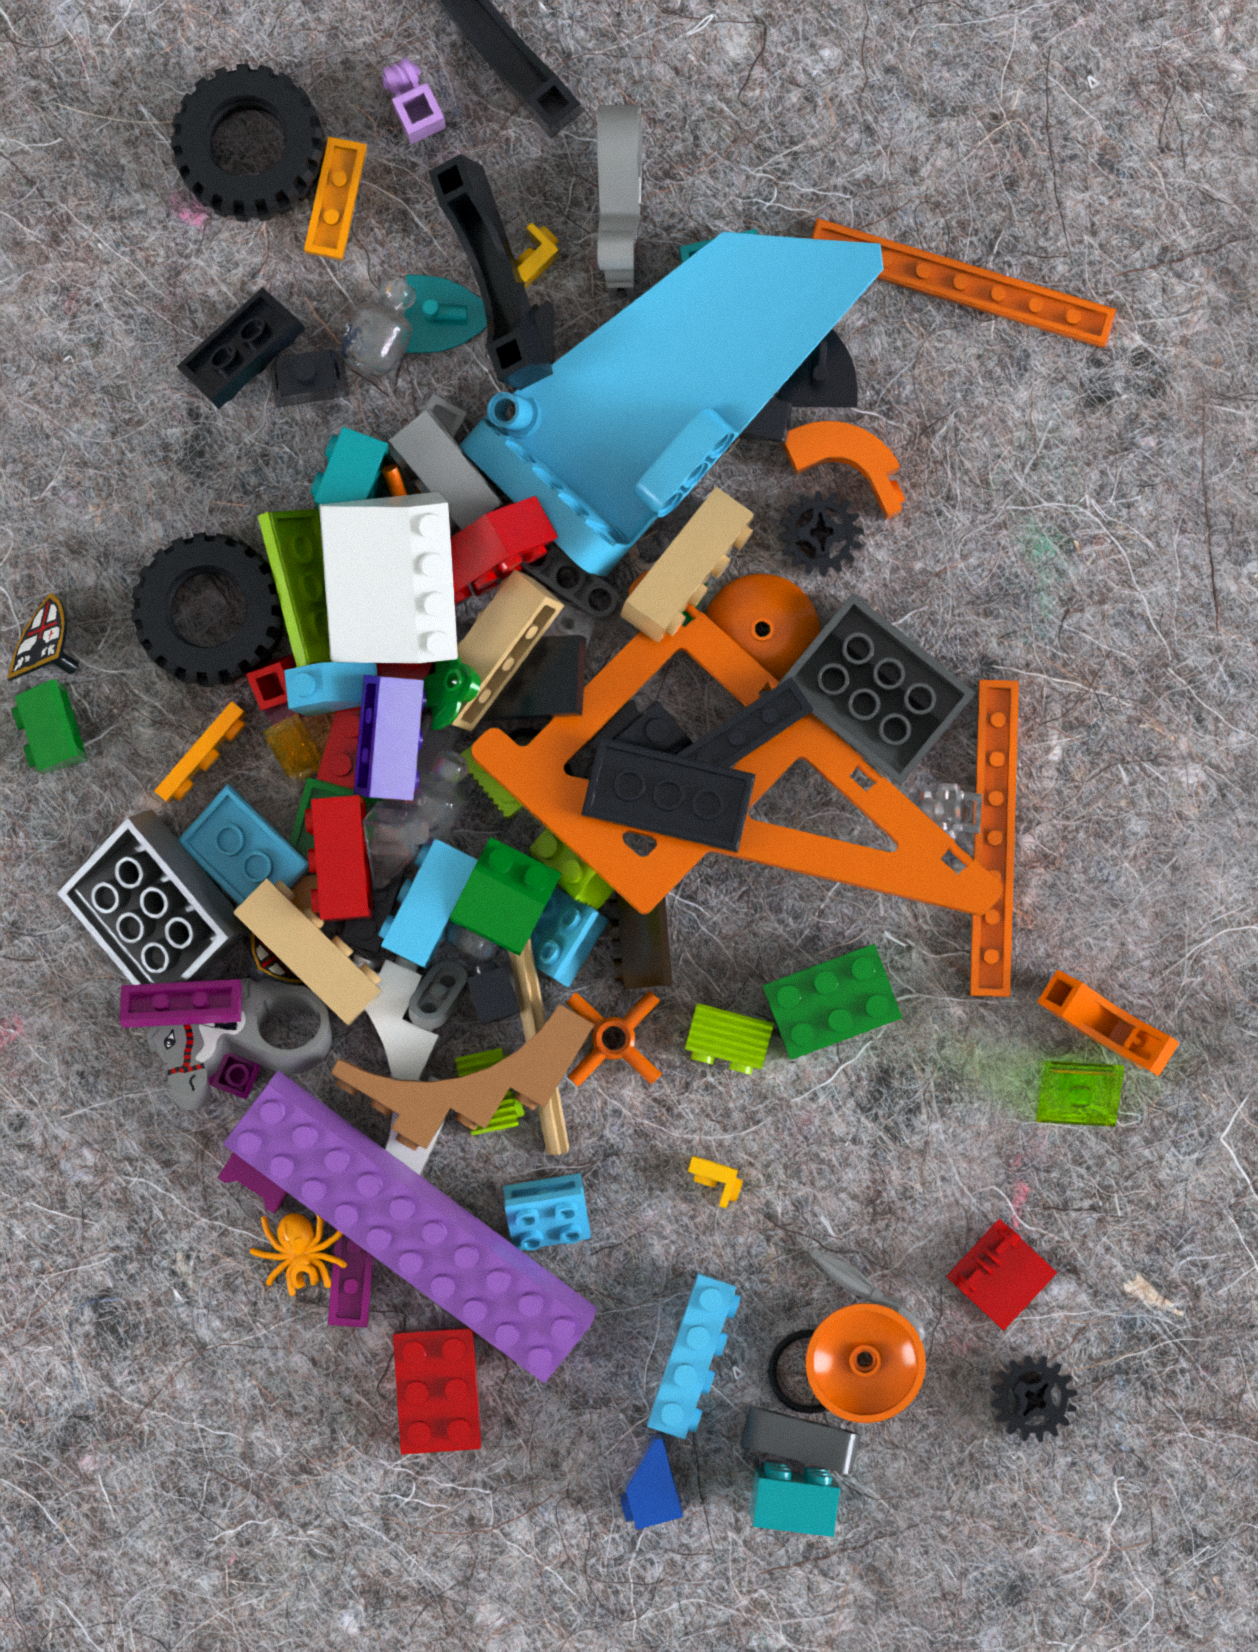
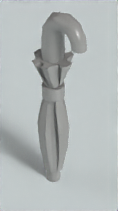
M816 1247L814 1248L810 1256L817 1260V1263L842 1288L860 1297L867 1298V1301L870 1303L881 1304L899 1312L913 1325L923 1342L926 1333L918 1318L902 1307L905 1300L885 1296L879 1289H874L871 1282L857 1268L835 1256L821 1252Z

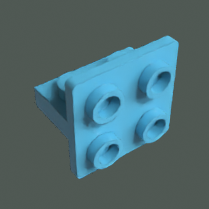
M555 888L530 936L536 968L569 988L609 919L599 914L592 907L582 902L579 903L577 900L575 901L570 895Z
M581 1173L503 1186L504 1205L511 1242L519 1250L532 1251L544 1246L562 1243L574 1244L580 1240L591 1238Z

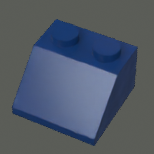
M661 1432L655 1433L651 1437L626 1481V1493L620 1494L626 1522L634 1520L636 1530L683 1517L682 1507Z

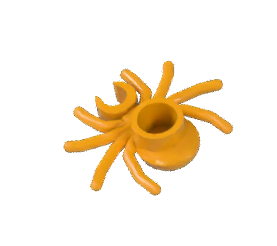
M290 1213L284 1216L278 1225V1242L270 1230L267 1217L262 1216L261 1223L266 1237L277 1251L283 1253L263 1252L251 1248L250 1254L263 1259L285 1260L269 1274L266 1285L271 1286L274 1279L288 1267L286 1270L287 1288L289 1295L295 1296V1287L299 1289L305 1286L302 1276L303 1272L309 1274L311 1286L319 1283L322 1276L324 1286L326 1288L331 1287L330 1277L325 1264L318 1259L335 1263L342 1268L347 1267V1263L341 1258L319 1252L338 1241L343 1236V1233L338 1230L333 1236L318 1244L323 1235L324 1219L316 1214L317 1227L315 1228L303 1215Z

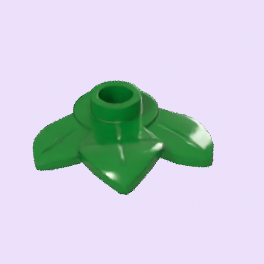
M459 656L458 659L436 661L435 673L427 675L422 679L424 680L423 688L426 692L425 707L432 708L431 729L440 730L453 722L459 713L462 702L472 701L479 692L481 685L479 674L470 665L462 663Z

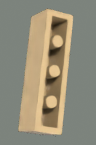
M715 487L627 598L620 616L657 643L660 642L666 633L673 636L686 618L682 612L689 604L696 607L706 594L708 587L704 584L711 575L718 578L731 561L727 557L734 546L740 550L752 535L753 530L749 528L754 513L718 487Z
M514 569L511 575L501 582L497 594L489 605L477 615L475 624L464 639L457 643V653L461 662L473 667L480 676L481 685L477 696L472 701L462 702L456 719L451 722L452 725L470 732L474 729L565 606L534 578Z
M266 878L233 913L347 1025H351L383 992L377 985L382 979L366 963L359 968L349 958L354 951L339 936L336 935L331 940L324 934L320 928L325 923L309 907L302 912L292 902L297 895L284 882L279 879L274 884Z

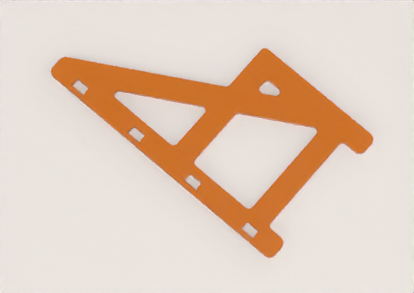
M650 570L643 572L630 585L628 597ZM691 604L684 611L694 620L686 627L681 625L673 636L666 633L659 643L639 631L584 687L582 716L555 717L526 746L517 745L499 728L488 729L472 745L471 756L473 760L641 914L650 913L709 852L977 916L988 912L1003 893L1002 884L975 859L973 860L947 833L884 776L882 777L863 760L862 756L812 713H809L745 756L732 768L756 774L748 810L795 761L801 759L812 766L896 843V851L886 852L753 820L749 817L748 811L738 853L581 816L589 780L566 774L564 766L676 652H686L745 707L761 698L759 693L764 689L765 685L771 690L777 687L779 683L777 679L703 612H700ZM856 767L875 783L867 792L850 777ZM628 832L653 838L657 845L649 855L641 857L624 843L622 837ZM947 850L966 866L959 874H956L941 860Z

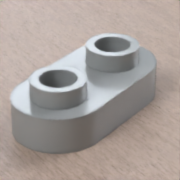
M442 961L430 968L409 1000V1018L414 1025L423 1029H435L447 1021L467 990L468 976L462 965L453 961Z

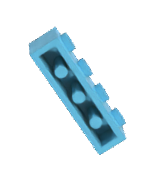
M697 1272L647 1420V1427L684 1440L688 1431L696 1432L703 1411L696 1408L700 1394H709L715 1372L709 1370L713 1355L721 1357L728 1334L722 1332L726 1317L734 1319L741 1296L734 1294L736 1290L735 1284Z

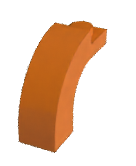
M838 421L812 422L788 431L786 443L781 442L795 475L824 463L837 462L849 465L858 470L867 480L885 520L901 513L902 506L900 503L905 501L903 492L896 480L890 482L888 476L898 472L900 465L890 449L876 436L858 426Z
M1058 969L1036 1002L1102 1047L1138 1068H1143L1158 1077L1179 1045V1042L1171 1036L1130 1015L1083 982Z

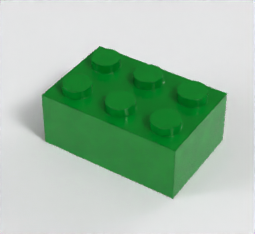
M875 943L761 986L788 1060H793L902 1019Z

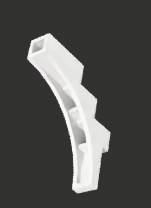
M356 954L352 959L359 968L364 963L372 970L376 966V963ZM397 956L394 963L385 960L380 973L375 972L382 979L377 985L383 992L365 1011L370 1016L384 1045L391 1076L402 1080H421L440 1036L433 1033L434 1029H423L414 1025L412 1021L410 1023L404 1020L409 1010L410 997L424 976L416 973L419 965ZM431 1075L428 1079V1081L440 1080ZM394 1111L392 1113L391 1128L399 1116ZM444 1122L428 1148L424 1149L419 1146L416 1151L398 1142L395 1139L398 1132L390 1128V1136L385 1150L421 1175Z

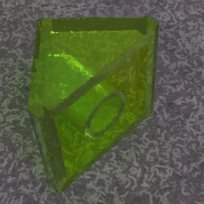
M1039 1061L1036 1122L1115 1127L1125 1071L1124 1065Z

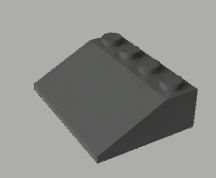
M854 593L849 596L777 684L779 686L792 677L814 709L811 713L900 786L976 694L975 691Z
M152 809L127 817L57 892L133 985L194 982L228 954L250 931L233 913L236 909Z

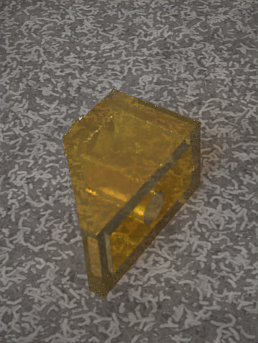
M298 713L262 731L289 779L297 776L300 782L318 773V765L321 764L323 756L304 720Z

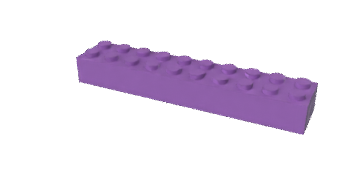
M279 1070L267 1083L223 1143L224 1146L543 1383L548 1380L592 1325L597 1311L595 1305Z

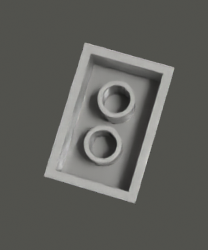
M430 408L424 410L389 439V442L393 445L389 453L402 469L410 466L419 478L414 483L421 493L439 492L448 502L449 524L453 531L459 527L463 530L486 513L493 511L504 501L503 497L477 465L464 453L459 443Z

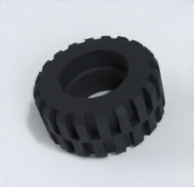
M248 63L236 64L237 70L227 72L225 67L214 70L216 77L209 81L202 77L195 83L197 90L192 95L189 93L185 94L180 102L182 110L180 113H175L172 123L175 131L174 135L171 136V146L175 155V163L184 183L204 207H211L215 214L224 218L231 215L235 216L237 221L249 222V217H259L261 222L272 219L270 214L281 211L282 215L292 210L291 204L298 199L302 202L309 194L308 187L311 183H316L320 175L319 166L320 162H323L325 153L323 146L324 136L314 105L311 104L307 93L302 87H296L293 84L292 78L284 73L274 74L271 67L259 65L258 70L250 69ZM245 110H258L272 115L281 125L285 135V149L279 161L268 171L252 177H239L225 172L217 164L212 153V137L218 126L229 116Z
M205 532L193 533L192 538L183 539V537L171 541L172 546L164 551L160 548L152 555L155 559L148 567L144 565L139 573L141 577L138 587L134 586L133 589L134 609H131L132 622L136 626L137 632L135 634L139 643L146 650V654L160 668L182 682L198 684L201 687L235 684L236 680L244 676L247 678L246 674L259 667L263 662H268L273 656L272 650L276 644H280L283 636L281 631L285 621L271 567L250 545L241 540L231 539L229 535L217 533L216 536L207 535ZM202 574H218L232 580L242 591L246 603V616L240 631L230 641L215 647L197 646L184 639L176 629L172 616L173 601L177 592L187 581Z

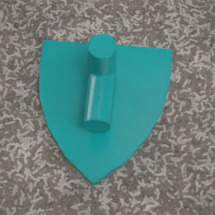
M406 275L403 353L443 352L463 345L479 335L487 327L483 301L464 286L445 278L427 275Z

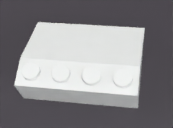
M432 492L320 504L331 662L426 663L458 659L448 502L440 493Z

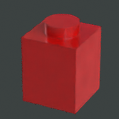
M293 653L263 663L246 674L260 711L288 702L284 670L297 668Z

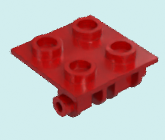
M999 1218L945 1277L1004 1331L1051 1281L1057 1272Z

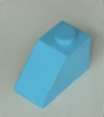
M324 662L284 670L288 709L310 717L360 707L364 675L378 676L376 663Z

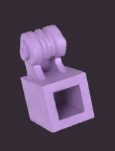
M405 57L399 63L394 62L392 66L382 68L384 73L382 75L384 80L382 84L385 90L389 89L395 95V98L392 99L394 111L410 144L446 128L444 116L428 83L420 86L418 84V81H420L418 75L421 72L413 61L410 62L408 57Z

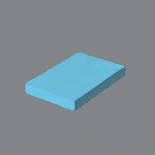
M229 784L223 788L178 838V841L197 864L239 905L266 878L274 884L280 879L292 890L309 872L308 859Z

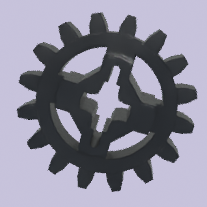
M816 491L814 501L811 502L803 494L799 498L800 508L792 504L787 507V511L792 518H781L779 524L787 528V532L778 534V541L788 542V546L781 553L783 556L794 555L795 558L791 565L794 569L801 563L806 565V576L812 573L813 568L819 569L821 578L826 577L830 567L839 574L842 572L841 561L852 564L855 560L850 550H861L862 544L855 541L854 537L863 535L864 528L854 527L853 524L859 519L860 515L859 513H852L850 515L847 513L850 505L848 500L841 505L836 504V493H832L828 500H823L821 492ZM827 510L838 515L844 524H836L827 516ZM812 511L811 521L806 526L795 528L798 520L805 513ZM819 518L824 532L831 533L825 540L823 551H821V543L818 542V538L815 536L811 537L810 535L815 532ZM846 541L842 551L830 558V548L837 542ZM797 544L806 545L814 552V559L806 556Z
M1027 1354L1024 1355V1365L1019 1366L1012 1359L1009 1361L1012 1370L1010 1373L1007 1374L1001 1370L997 1372L1003 1382L1001 1385H991L990 1389L998 1393L999 1398L990 1401V1406L1001 1408V1412L998 1413L995 1419L998 1423L1006 1420L1009 1421L1006 1428L1007 1433L1011 1435L1017 1429H1020V1439L1022 1441H1027L1030 1433H1034L1037 1441L1043 1442L1045 1431H1049V1433L1056 1437L1058 1436L1056 1428L1058 1423L1065 1426L1070 1425L1069 1420L1064 1415L1066 1411L1076 1412L1077 1407L1068 1403V1399L1078 1394L1077 1390L1066 1388V1384L1072 1380L1070 1374L1058 1375L1061 1364L1055 1362L1049 1368L1047 1367V1357L1043 1355L1040 1356L1037 1364H1035L1031 1356ZM1027 1372H1042L1036 1380L1023 1382L1018 1378ZM1055 1383L1060 1394L1058 1407L1052 1404L1051 1390ZM1040 1388L1039 1397L1043 1400L1039 1406L1031 1404L1027 1408L1028 1399L1024 1396L1028 1390L1035 1393ZM1009 1389L1016 1396L1017 1405L1013 1409V1413H1011L1008 1407L1007 1396ZM1045 1415L1049 1418V1420L1041 1424H1025L1032 1416Z

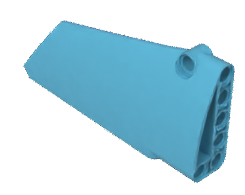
M723 231L643 295L551 365L552 375L522 390L517 389L513 393L500 392L494 395L488 403L487 415L478 422L461 442L460 448L514 503L536 496L558 536L554 542L585 571L607 577L658 517L662 518L668 515L678 506L884 270L881 245L879 243L807 239ZM514 403L516 412L514 417L508 421L506 412L508 407Z

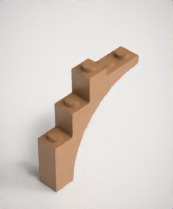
M559 1004L542 1029L518 1051L493 1066L462 1077L435 1081L402 1080L367 1071L342 1058L337 1061L331 1074L338 1077L335 1084L346 1092L356 1096L357 1092L361 1091L371 1097L372 1100L369 1105L389 1117L393 1111L399 1114L391 1128L398 1132L395 1138L398 1142L414 1151L419 1146L427 1149L451 1108L458 1112L454 1119L474 1131L478 1125L483 1128L488 1126L510 1088L517 1091L513 1098L534 1110L537 1104L545 1108L595 1024L564 1005Z

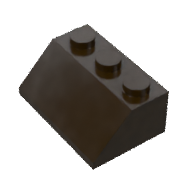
M614 891L609 896V903H617L618 919H611L612 943L620 942L622 957L614 958L615 981L624 982V990L672 986L665 897L650 913L641 914L620 894Z

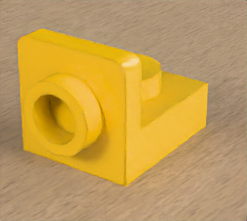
M532 222L526 227V234L538 248L536 250L532 247L528 248L515 261L525 289L559 258V249L556 247L559 243L558 239L544 225L538 229Z
M692 1155L687 1170L695 1174L693 1181L716 1188L718 1181L725 1184L718 1206L727 1208L729 1201L736 1202L743 1182L742 1179L736 1178L738 1169Z

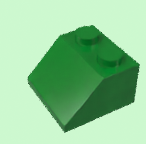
M52 679L15 696L17 706L12 708V713L18 730L25 729L29 744L23 745L30 768L36 767L37 771L44 775L88 761L64 684L56 679Z
M490 837L449 920L520 956L562 873Z

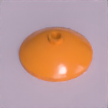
M752 574L730 582L715 595L705 614L779 682L820 633L819 618L809 597L791 581L771 574ZM759 623H765L769 626L770 633L765 637H760L755 633V626ZM765 685L764 689L761 692L771 691V689L767 685Z
M854 1303L832 1312L817 1326L810 1338L806 1351V1373L813 1393L830 1412L852 1422L874 1423L897 1415L916 1397L925 1376V1351L916 1329L899 1312L881 1304ZM868 1352L871 1354L872 1360L868 1365H860L857 1362V1356L860 1353Z

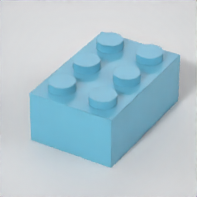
M437 839L434 840L431 846L425 843L414 863L420 868L414 881L406 879L396 900L402 903L396 917L389 914L378 936L384 939L381 946L427 969L451 923L449 917L478 860Z

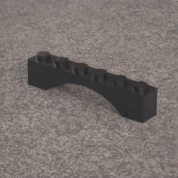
M435 0L550 139L581 115L580 102L560 78L524 43L489 0Z
M459 154L428 171L439 206L457 234L477 279L487 319L486 346L497 379L513 388L522 390L552 375L553 371L484 167Z

